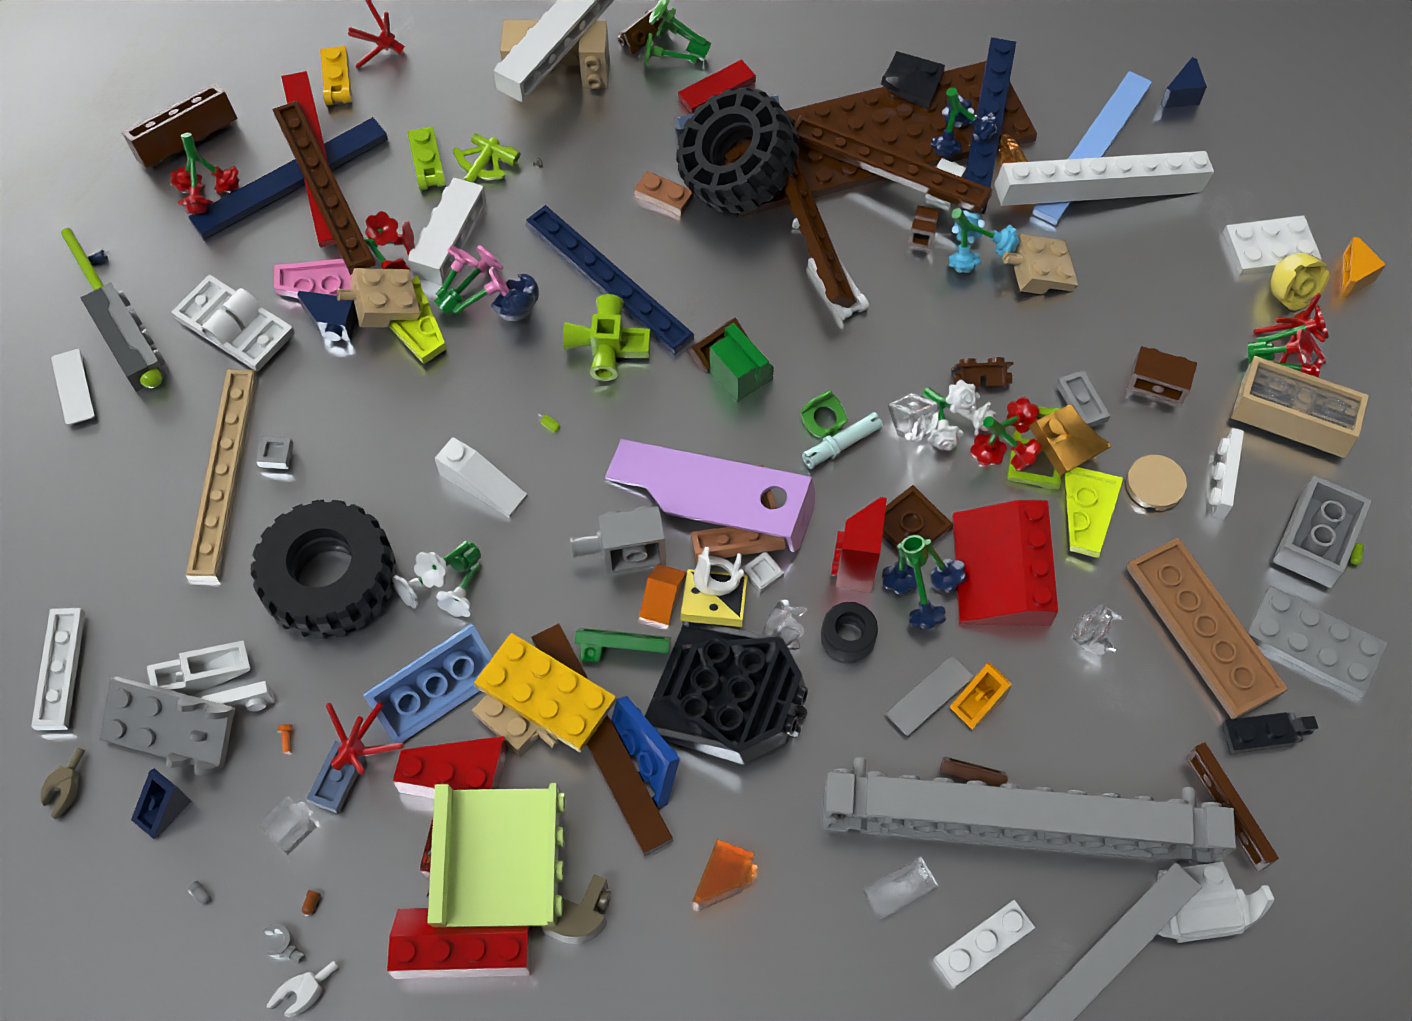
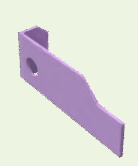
M621 439L605 476V479L609 481L646 488L665 514L786 538L790 551L794 552L801 547L814 510L815 488L812 477ZM770 489H781L787 494L785 504L778 509H767L761 504L763 494Z

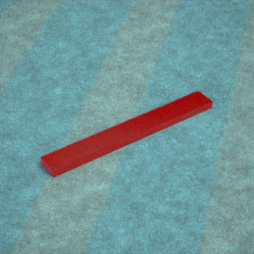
M307 71L281 76L287 104L298 101L328 163ZM305 181L319 246L322 248L336 245Z

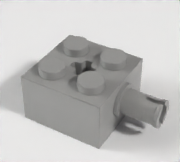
M640 506L632 511L607 512L605 515L598 516L600 531L597 532V535L570 538L573 558L601 553V555H604L607 575L656 567L658 564L666 565L665 537L659 506Z

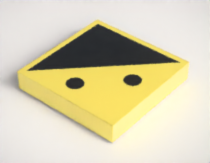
M687 569L680 621L742 627L748 575L744 574L738 587L734 591L717 596L700 592L693 581L695 570ZM710 571V577L716 581L727 582L731 579L730 573Z

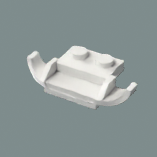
M1223 862L1182 867L1202 888L1162 928L1158 935L1174 938L1177 940V943L1243 934L1245 929L1256 924L1266 914L1275 899L1268 885L1261 886L1258 891L1250 895H1245L1242 889L1235 890ZM1168 869L1158 871L1157 881Z

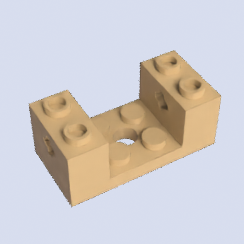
M503 20L500 47L502 61L510 53L512 47L517 45L526 36L527 31L533 28L539 20ZM595 21L557 64L580 65L583 89H608L610 55L607 21Z

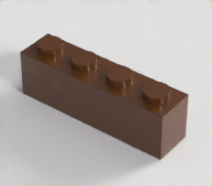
M213 84L122 132L136 160L145 168L159 165L164 158L172 154L184 151L185 148L181 139L182 134L191 133L194 142H200L205 140L210 133L218 129L227 128L231 122L238 118L225 91L216 84Z

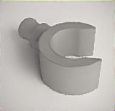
M273 924L263 930L267 935L283 933L285 936V941L279 949L265 952L268 956L272 958H282L285 956L288 959L294 960L297 964L302 962L305 954L301 953L298 947L294 945L293 935L287 928L280 924Z

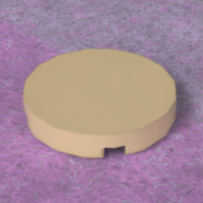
M1162 455L1140 457L1131 465L1127 474L1126 489L1136 503L1145 508H1156L1155 510L1158 511L1173 508L1181 501L1187 488L1186 475L1182 468L1172 459Z

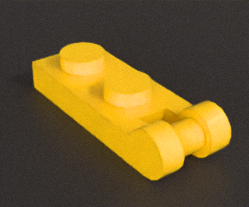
M346 46L320 49L325 105L333 106L335 102L342 101L344 104L352 103Z

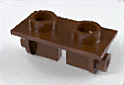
M655 7L652 10H647L644 16L625 31L619 32L617 41L622 46L628 45L631 54H634L647 44L649 33H652V39L656 36L658 27L663 19L659 18L653 25L649 23V17Z
M1003 357L987 359L988 363H977L975 358L960 359L959 364H955L951 368L952 371H958V374H954V385L957 384V381L963 380L967 384L981 387V377L985 376L986 387H1006L1007 384H1012V373L1007 372V369L1014 365V362H1005Z

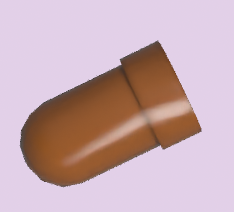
M311 890L307 891L306 899L302 906V913L309 916L313 914L321 895L320 893Z

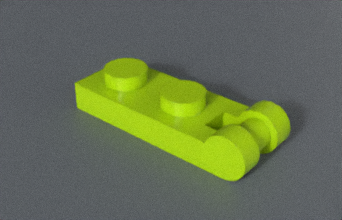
M433 126L407 131L420 191L427 190V187L438 185V187L446 186Z

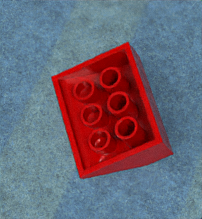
M1015 500L953 513L955 561L960 560L964 563V572L967 576L962 584L957 585L959 625L1051 626L1058 613L1048 500Z

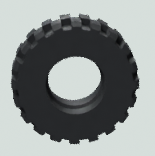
M751 88L725 90L720 95H713L708 98V101L704 105L698 106L694 115L686 121L685 129L682 134L680 133L678 139L679 149L676 152L679 175L684 180V184L705 205L710 208L713 207L716 211L740 213L744 212L745 209H756L763 202H769L773 199V195L779 189L782 190L787 184L786 180L789 175L792 176L795 169L794 163L798 159L799 147L796 145L799 143L798 131L794 128L795 124L789 115L766 92L759 89L752 90ZM753 136L748 150L741 158L731 164L722 166L724 157L733 144L742 138Z
M324 499L312 501L311 504L304 506L299 504L292 507L293 510L287 514L282 513L274 520L275 523L271 527H267L260 536L262 541L260 544H256L252 554L256 561H253L251 564V576L254 579L253 587L270 616H273L277 624L282 628H291L295 635L307 637L308 634H311L314 639H327L328 635H335L336 638L347 635V631L354 628L359 630L367 625L366 621L370 617L375 618L382 611V603L389 601L393 592L390 586L394 584L392 577L397 574L394 567L396 560L384 529H381L376 518L371 514H365L364 509L355 504L347 506L345 501L332 500L331 502H325ZM327 551H340L351 556V562L347 571L334 583L323 587H307L298 583L302 568L314 556Z

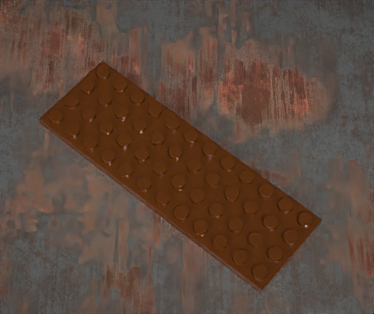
M986 61L944 71L929 109L910 103L883 86L785 112L794 123L799 116H803L934 167L938 165L941 158L950 162L968 158L972 139L971 135L974 129L973 125L970 123L967 126L962 124L958 129L953 126L955 131L953 138L961 142V152H955L950 158L938 156L935 149L931 147V139L942 136L944 129L948 127V124L945 123L946 116L942 114V110L947 106L948 97L946 91L949 88H956L958 95L965 100H971L972 106L970 108L974 109V115L977 113ZM1010 82L997 150L1036 141L1037 132ZM753 136L742 138L733 144L727 151L722 166L731 164L741 158L748 150ZM796 144L799 147L798 162L813 198L888 179L803 145ZM779 189L773 195L774 198L769 202H763L756 209H745L744 212L738 214L741 217L788 205L791 202L785 191Z

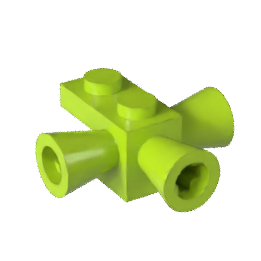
M604 294L596 299L598 314L592 315L591 328L564 322L563 348L567 350L591 346L594 359L589 371L590 375L600 381H610L618 376L615 357L649 359L650 329L622 328L620 314L624 305L623 299L613 294Z

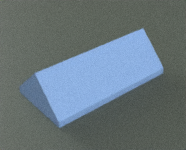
M470 624L363 695L371 710L374 709L377 703L381 702L383 704L376 717L394 744L402 743L479 692L480 690L475 687L474 681L492 659V655L474 625Z

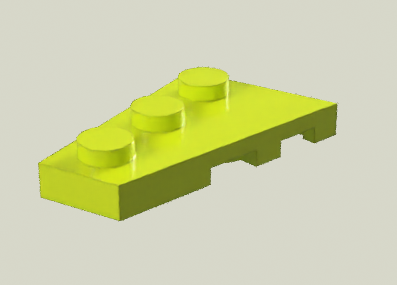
M1076 467L1064 474L1069 550L1100 558L1123 484V478Z

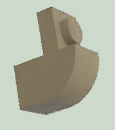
M594 874L581 905L563 898L562 917H557V926H541L544 934L569 944H582L597 937L607 924L605 915L598 913L599 909H605L610 898L611 891L607 890V879Z

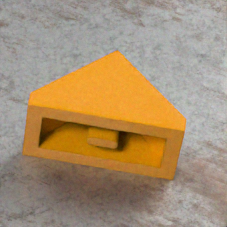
M1359 237L1352 238L1343 254L1341 297L1347 298L1376 281L1386 266Z
M988 662L951 704L950 708L971 729H974L1006 699L1013 684Z

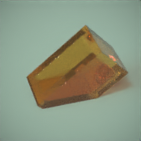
M717 839L693 898V909L701 911L742 893L745 883L751 885L758 868L757 865L753 864L755 853Z

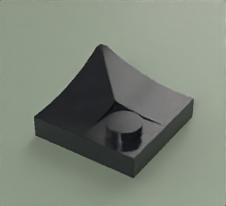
M896 51L887 71L882 77L881 85L900 98L929 109L943 76L945 65Z

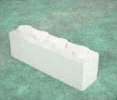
M453 177L449 187H445L442 193V200L438 207L433 209L428 226L422 229L416 248H413L409 253L408 263L411 266L414 277L418 276L420 279L440 285L444 284L452 270L451 265L455 260V257L447 251L450 245H453L458 249H463L487 203L482 185Z

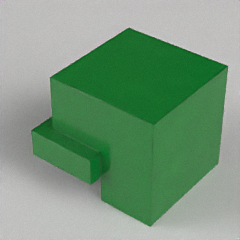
M735 323L725 328V338L710 347V373L736 402H739L773 380L774 367L769 364L767 358Z

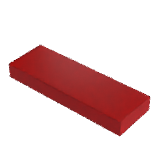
M741 59L679 91L678 99L690 113H695L696 108L704 105L708 98L713 95H720L728 89L738 90L756 82V75Z

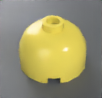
M1296 253L1286 257L1275 266L1270 280L1272 294L1282 305L1290 310L1304 309L1309 306L1304 302L1310 300L1317 293L1321 295L1327 286L1330 272L1326 270L1327 264L1319 258L1306 253Z

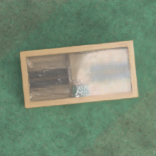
M1254 356L1242 379L1231 418L1345 458L1359 438L1369 395Z

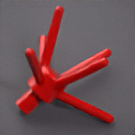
M366 0V3L382 31L379 36L352 27L348 29L349 36L374 42L378 45L355 65L357 69L361 68L383 49L388 51L390 48L400 55L405 47L394 39L395 35L390 32L389 13L384 12V19H381L371 0Z
M1319 293L1315 294L1306 311H1301L1293 318H1276L1277 323L1284 324L1254 329V334L1292 329L1304 325V322L1312 320L1311 313L1321 295ZM1318 330L1310 332V340L1313 343V350L1318 357V354H1322V351L1312 335L1320 342H1325L1326 339ZM1297 334L1292 335L1289 343L1296 342ZM1284 352L1280 363H1286L1290 354ZM1322 355V364L1326 363L1324 355Z
M381 702L376 704L362 726L363 717H357L349 738H347L333 705L327 703V711L342 743L338 747L339 754L331 760V765L334 769L339 771L349 763L354 765L359 774H364L365 770L359 761L361 757L399 750L404 747L403 743L365 747L361 741L382 709L383 704Z

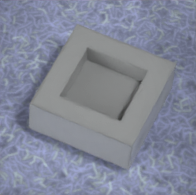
M262 436L256 460L258 466L288 469L294 444L292 439Z

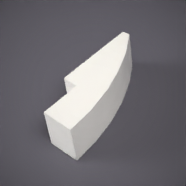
M244 641L179 653V659L147 666L149 685L186 695L209 689L250 671Z

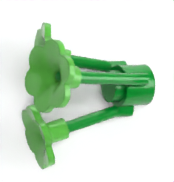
M660 0L649 17L651 25L659 18L663 19L658 27L656 36L660 38L668 30L675 35L678 33L689 40L686 51L690 52V54L662 50L663 47L654 46L652 33H649L644 66H647L652 56L661 58V55L687 60L693 64L696 63L697 59L703 62L710 49L711 42L699 36L674 17L676 9H667L669 0Z

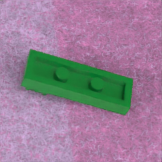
M579 628L576 630L575 644H580L581 660L599 662L603 647L668 653L671 648L672 637Z

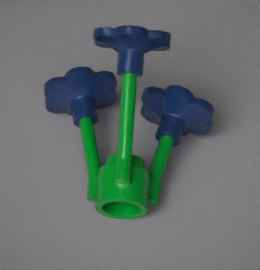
M918 535L908 536L897 545L899 552L898 562L894 563L893 566H887L883 569V586L887 590H894L899 595H904L908 590H914L918 587L920 596L919 609L910 612L909 622L912 627L931 629L936 624L945 622L946 611L942 606L931 605V601L927 599L921 567L926 564L930 555L937 565L931 571L933 588L952 592L957 588V585L962 584L966 580L965 565L960 560L945 559L942 561L933 549L930 539L924 540L923 537Z

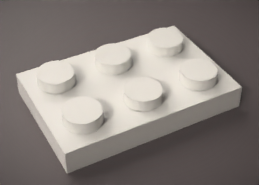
M1304 215L1226 225L1223 231L1239 276L1274 271L1275 266L1280 261L1296 253L1310 254L1322 260Z

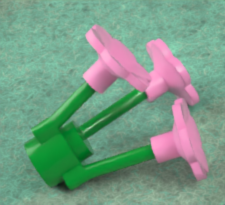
M450 245L447 251L455 257V260L451 265L452 270L444 284L435 293L438 297L434 302L443 312L451 316L454 312L459 315L465 308L487 294L491 296L499 291L505 297L510 290L503 277L498 273L503 269L502 265L497 262V259L490 252H487L480 245L476 248V251L481 256L479 262L466 251ZM465 265L476 268L456 290L453 287L448 290L458 272L461 273ZM489 267H492L489 270L492 282L485 285V289L461 303L464 299L461 292L480 273H484Z

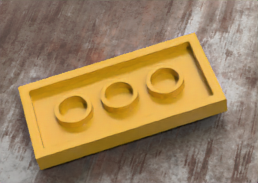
M510 633L474 681L476 688L580 753L617 701L616 696L513 633Z

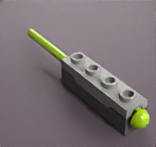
M70 228L63 229L61 231L62 237L94 290L80 297L130 384L136 392L145 387L149 389L158 387L162 382V378L167 376L162 368V365L166 364L158 348L153 351L151 350L150 346L154 342L146 329L140 331L138 326L142 325V322L135 310L128 311L126 308L131 304L123 290L117 292L111 282L103 285L73 231Z

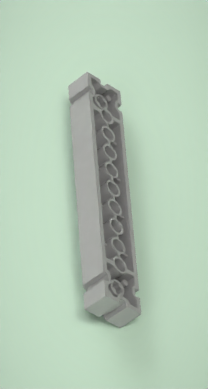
M855 758L853 760V771L841 768L835 769L834 772H828L823 795L821 829L848 831V829L861 830V833L1177 861L1179 859L1189 860V863L1198 864L1220 862L1224 859V855L1230 854L1236 848L1234 808L1222 807V804L1218 802H1204L1201 804V808H1198L1196 806V789L1192 787L1182 789V799H1170L1167 802L1154 801V798L1150 796H1136L1134 799L1121 798V795L1117 793H1103L1100 796L1087 795V792L1083 790H1069L1067 793L1054 792L1050 787H1035L1033 790L1020 789V786L1016 784H1002L1000 787L987 786V783L983 781H968L967 784L953 783V780L950 778H935L933 781L920 780L919 776L909 774L895 778L887 777V774L876 771L867 773L866 778V759Z

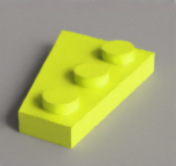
M416 276L412 279V284L420 310L418 320H390L388 327L425 364L446 350V345L430 309L427 297L423 292L420 280Z

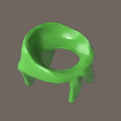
M831 390L812 399L801 410L802 422L807 431L820 438L828 435L834 436L841 432L844 424L848 422L841 402ZM828 407L832 409L836 415L835 425L830 428L818 426L814 420V413L818 408Z

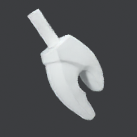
M333 961L317 975L307 972L290 978L276 990L269 1000L267 1007L273 1009L282 1001L287 1000L291 994L296 993L297 1001L286 1010L284 1015L291 1017L305 1012L320 997L323 991V986L320 982L337 970L339 966Z

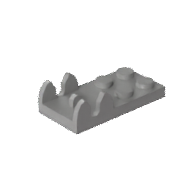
M116 676L110 679L99 740L167 758L166 765L170 768L195 765L194 772L196 775H210L224 769L235 707Z

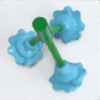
M959 208L952 211V217L955 220L952 232L957 234V240L961 241V245H959V252L949 256L948 260L950 261L949 266L954 267L957 272L969 273L975 266L981 264L980 255L970 251V245L967 244V241L973 243L975 237L981 238L982 234L990 237V241L996 243L995 253L999 254L1000 257L1003 258L1005 252L1013 253L1016 251L1019 237L1017 229L1013 228L1012 225H1008L1001 232L995 230L991 232L983 228L985 222L980 219V214L971 213L967 210L962 211Z

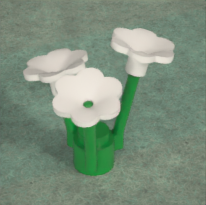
M464 541L453 552L443 558L434 552L428 554L421 552L416 556L417 564L414 566L415 574L420 578H414L407 583L404 578L394 575L392 577L393 588L407 606L416 609L419 604L415 592L422 588V584L427 587L434 585L436 587L443 586L446 583L445 575L448 573V565H451L458 572L468 571L460 587H457L455 591H439L436 598L438 599L437 605L441 609L447 610L450 615L454 617H460L461 615L469 617L472 612L470 609L471 603L464 598L467 594L465 590L473 575L480 569V565L477 563L481 558L480 550L474 543Z

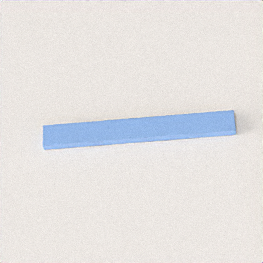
M1129 71L1069 159L1103 157L1150 89L1152 81ZM1073 201L1038 203L1032 214L1056 226Z

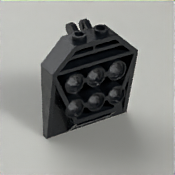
M684 622L644 717L658 730L665 741L744 765L785 745L788 735L791 737L799 736L801 727L797 725V720L804 719L807 715V709L803 705L807 699L808 688L805 686L802 673L783 638L711 624ZM717 654H725L719 660H712ZM751 664H760L757 669H747ZM707 681L714 682L708 688H701L702 684ZM740 692H749L744 698H736ZM702 709L698 716H689L692 711ZM729 720H738L736 725L725 727L726 722Z

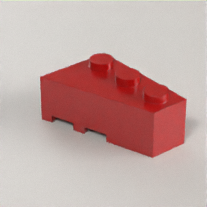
M504 736L403 749L400 752L393 783L400 793L433 799L435 785L448 784L453 790L499 789L508 752L507 742Z

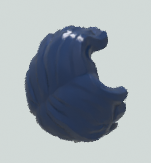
M518 274L521 280L508 279L506 285L510 291L505 297L500 292L491 304L494 311L504 320L519 321L529 316L539 298L537 282L530 275Z

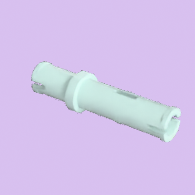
M872 412L869 416L834 436L828 435L824 437L820 444L802 453L804 462L806 463L810 460L807 466L813 469L816 465L830 457L833 459L838 457L842 450L873 432L882 429V420L880 418L874 420L878 415Z

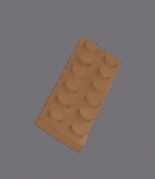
M1179 537L1127 563L1126 569L1231 719L1243 716L1288 690Z

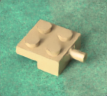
M1019 234V244L1016 247V251L1003 254V263L1013 264L1021 292L1044 294L1049 288L1073 291L1078 286L1065 240Z
M354 268L350 280L351 289H337L338 301L354 300L360 327H388L390 320H418L420 310L409 269Z
M486 695L472 709L473 715L490 728L497 737H505L508 748L520 758L539 738H542L552 749L557 747L556 743L559 744L561 740L489 695Z

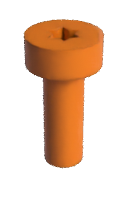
M292 724L278 726V733L282 734L283 754L291 753L290 732L293 731Z

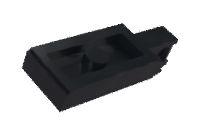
M1287 712L1230 719L1222 723L1231 754L1291 747L1295 743L1302 742L1303 735L1313 734V731L1318 729L1315 716L1296 719L1295 713Z

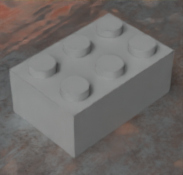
M1313 475L1300 494L1272 562L1331 588L1345 571L1372 500Z

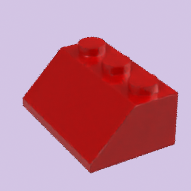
M878 498L848 518L845 522L844 532L838 531L831 576L837 577L835 588L872 592L881 552L887 498Z

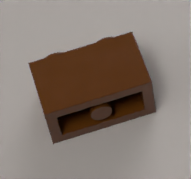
M1141 346L1132 367L1127 389L1183 405L1191 390L1197 362L1188 360L1185 357L1160 352L1155 348Z

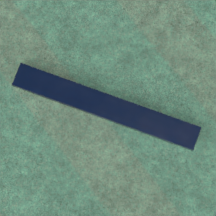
M374 117L324 143L331 170L388 140L387 133ZM294 159L207 206L206 213L192 214L188 218L204 240L305 185L304 177Z
M543 206L526 219L527 227L602 293L613 294L622 298L624 301L622 310L642 328L650 329V335L673 355H676L694 340V333L548 206Z

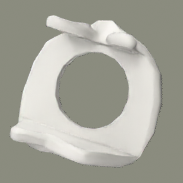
M705 547L703 553L698 555V564L693 575L696 588L703 594L717 596L734 591L744 575V570L740 569L741 554H737L733 565L729 560L710 556L709 547ZM711 567H723L730 573L731 579L727 582H719L710 577Z

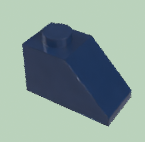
M307 291L298 292V298L304 312L323 338L332 341L351 340L358 318L354 300L338 301L336 295Z

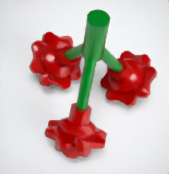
M184 133L181 135V139L188 158L187 164L183 168L179 167L177 171H171L172 179L170 184L176 186L179 192L189 193L185 200L178 202V205L186 208L187 214L206 213L207 206L212 205L213 201L206 199L200 193V189H202V176L196 174L195 161H198L210 170L211 175L216 178L214 189L217 194H221L224 191L232 193L233 190L238 188L240 179L237 175L239 171L235 166L222 170L218 166L214 167L197 153L192 134Z

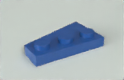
M627 696L616 699L611 722L628 754L636 757L640 768L638 773L643 783L649 782L655 793L652 800L657 809L666 806L680 758L676 751L661 737L658 730L644 717L641 710Z

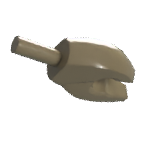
M81 748L76 749L67 768L59 766L47 777L41 790V803L43 806L49 804L57 791H61V795L56 800V806L51 814V817L54 819H58L70 807L77 795L80 774L75 769L85 752Z

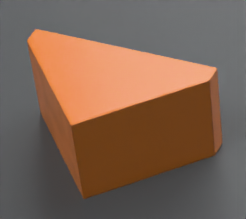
M658 564L647 578L639 619L669 628L687 572Z

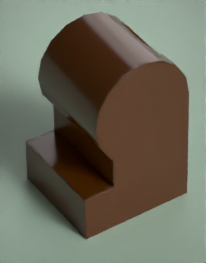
M917 206L908 245L932 250L939 209ZM915 233L929 235L930 237L926 240H920L915 236Z

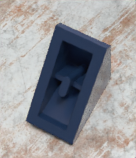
M1192 57L1166 88L1160 104L1161 107L1173 108L1200 105L1207 86L1196 58Z
M154 768L148 773L131 821L151 838L155 839L162 834L191 800Z

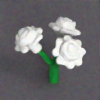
M959 380L956 385L949 386V395L947 397H942L930 387H926L922 391V396L937 407L939 417L937 422L938 429L931 431L928 442L932 443L939 450L944 449L948 451L953 449L960 442V437L963 435V431L959 430L958 426H949L948 420H945L943 409L946 407L952 413H959L963 417L972 420L975 427V435H979L982 431H990L983 425V420L986 417L991 416L996 420L997 413L991 410V402L988 401L983 407L976 410V402L980 396L975 392L974 384H967L963 380Z

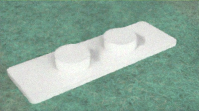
M74 349L52 356L51 360L66 425L69 426L94 418V409L80 350Z

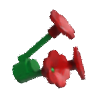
M1319 305L1315 306L1314 319L1304 322V325L1267 337H1257V342H1249V363L1251 364L1254 356L1269 361L1275 359V353H1298V359L1302 365L1274 363L1319 377L1323 354H1318L1314 363L1310 364L1313 352L1310 332L1318 330L1325 339L1329 338ZM1297 334L1296 342L1287 343L1286 346L1274 347L1273 343H1269Z

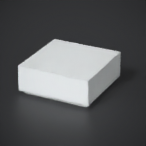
M763 552L742 567L744 574L748 575V580L760 594L784 578L783 570L767 552Z

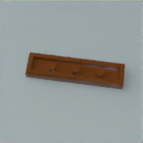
M1206 742L1195 746L1187 755V760L1213 801L1221 803L1222 807L1234 808L1235 836L1256 870L1261 871L1269 867L1279 859L1276 852Z

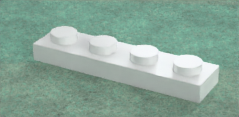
M82 608L50 609L31 725L36 731L68 729L85 612Z

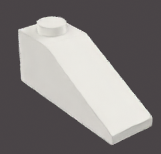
M454 437L449 440L435 457L439 474L509 518L528 497L526 492L476 450Z

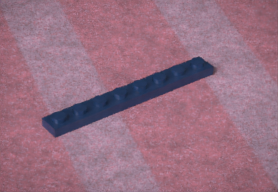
M991 37L976 114L982 118L993 113L997 118V132L990 140L975 142L973 138L971 139L964 177L991 188L1017 43L1016 41ZM986 204V206L984 207L983 211L981 212L982 214H985L986 209H987V204ZM959 206V209L970 211Z

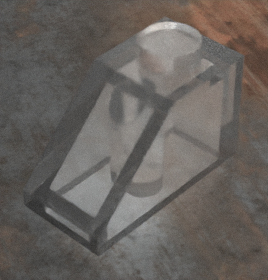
M911 393L887 404L897 436L911 442L919 441L936 428L940 411L938 402Z

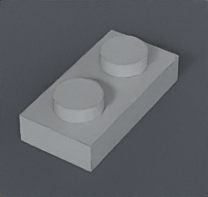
M1084 370L1058 378L1056 386L1067 405L1072 404L1090 428L1108 422L1111 415Z

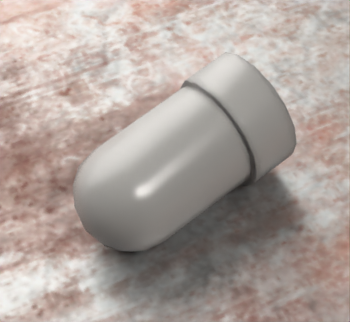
M199 881L193 882L188 887V892L199 903L207 904L210 901V894L202 887Z

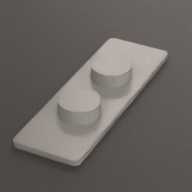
M950 656L888 710L886 715L908 736L973 679V675L954 656Z

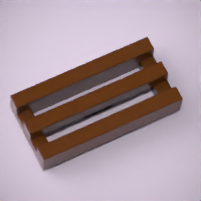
M946 756L942 758L941 773L972 781H983L987 785L995 787L1007 784L1008 777L1003 771Z

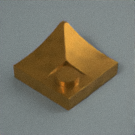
M1072 404L1035 421L1029 426L1059 476L1112 447L1108 441L1088 426Z

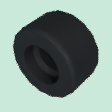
M856 602L839 603L833 606L824 617L821 628V643L825 651L835 660L844 663L858 662L866 658L874 648L878 634L877 620L872 611L862 604ZM843 624H851L860 629L861 637L857 640L848 641L837 634V629Z

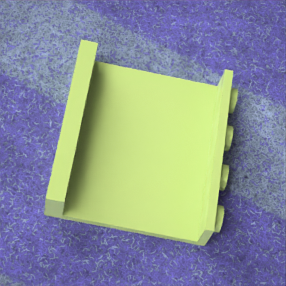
M550 783L548 789L453 790L448 784L435 785L428 904L429 925L434 928L557 926V917H562L563 896L557 895L558 882H563L564 862L558 861V847H564L565 842L564 826H559V813H565V793H560L557 783Z

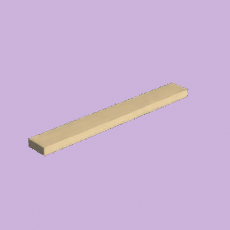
M227 369L185 575L188 580L219 581L258 376L255 370Z

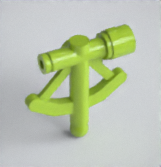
M477 133L472 135L470 141L479 147L463 151L460 148L453 149V155L459 166L467 172L464 180L475 183L477 178L484 180L504 179L505 172L499 169L498 160L501 159V161L514 167L521 155L519 151L511 146L503 147L499 145L498 139L491 137L489 140ZM481 152L473 165L464 157ZM492 159L494 170H483L488 161Z

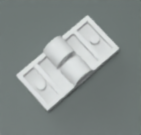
M210 274L171 312L174 319L257 372L295 334L291 325L262 308L249 292L242 288L235 291Z

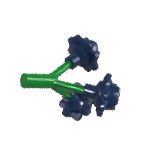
M949 88L946 91L948 97L947 106L942 110V114L946 116L945 123L948 124V127L944 129L942 136L931 139V147L935 149L936 154L945 158H950L955 152H961V142L953 138L955 133L953 126L958 129L962 124L965 126L969 125V123L973 125L974 131L971 137L975 142L990 140L997 132V118L994 114L990 113L982 118L977 114L974 115V109L970 108L972 101L965 100L958 95L956 88Z

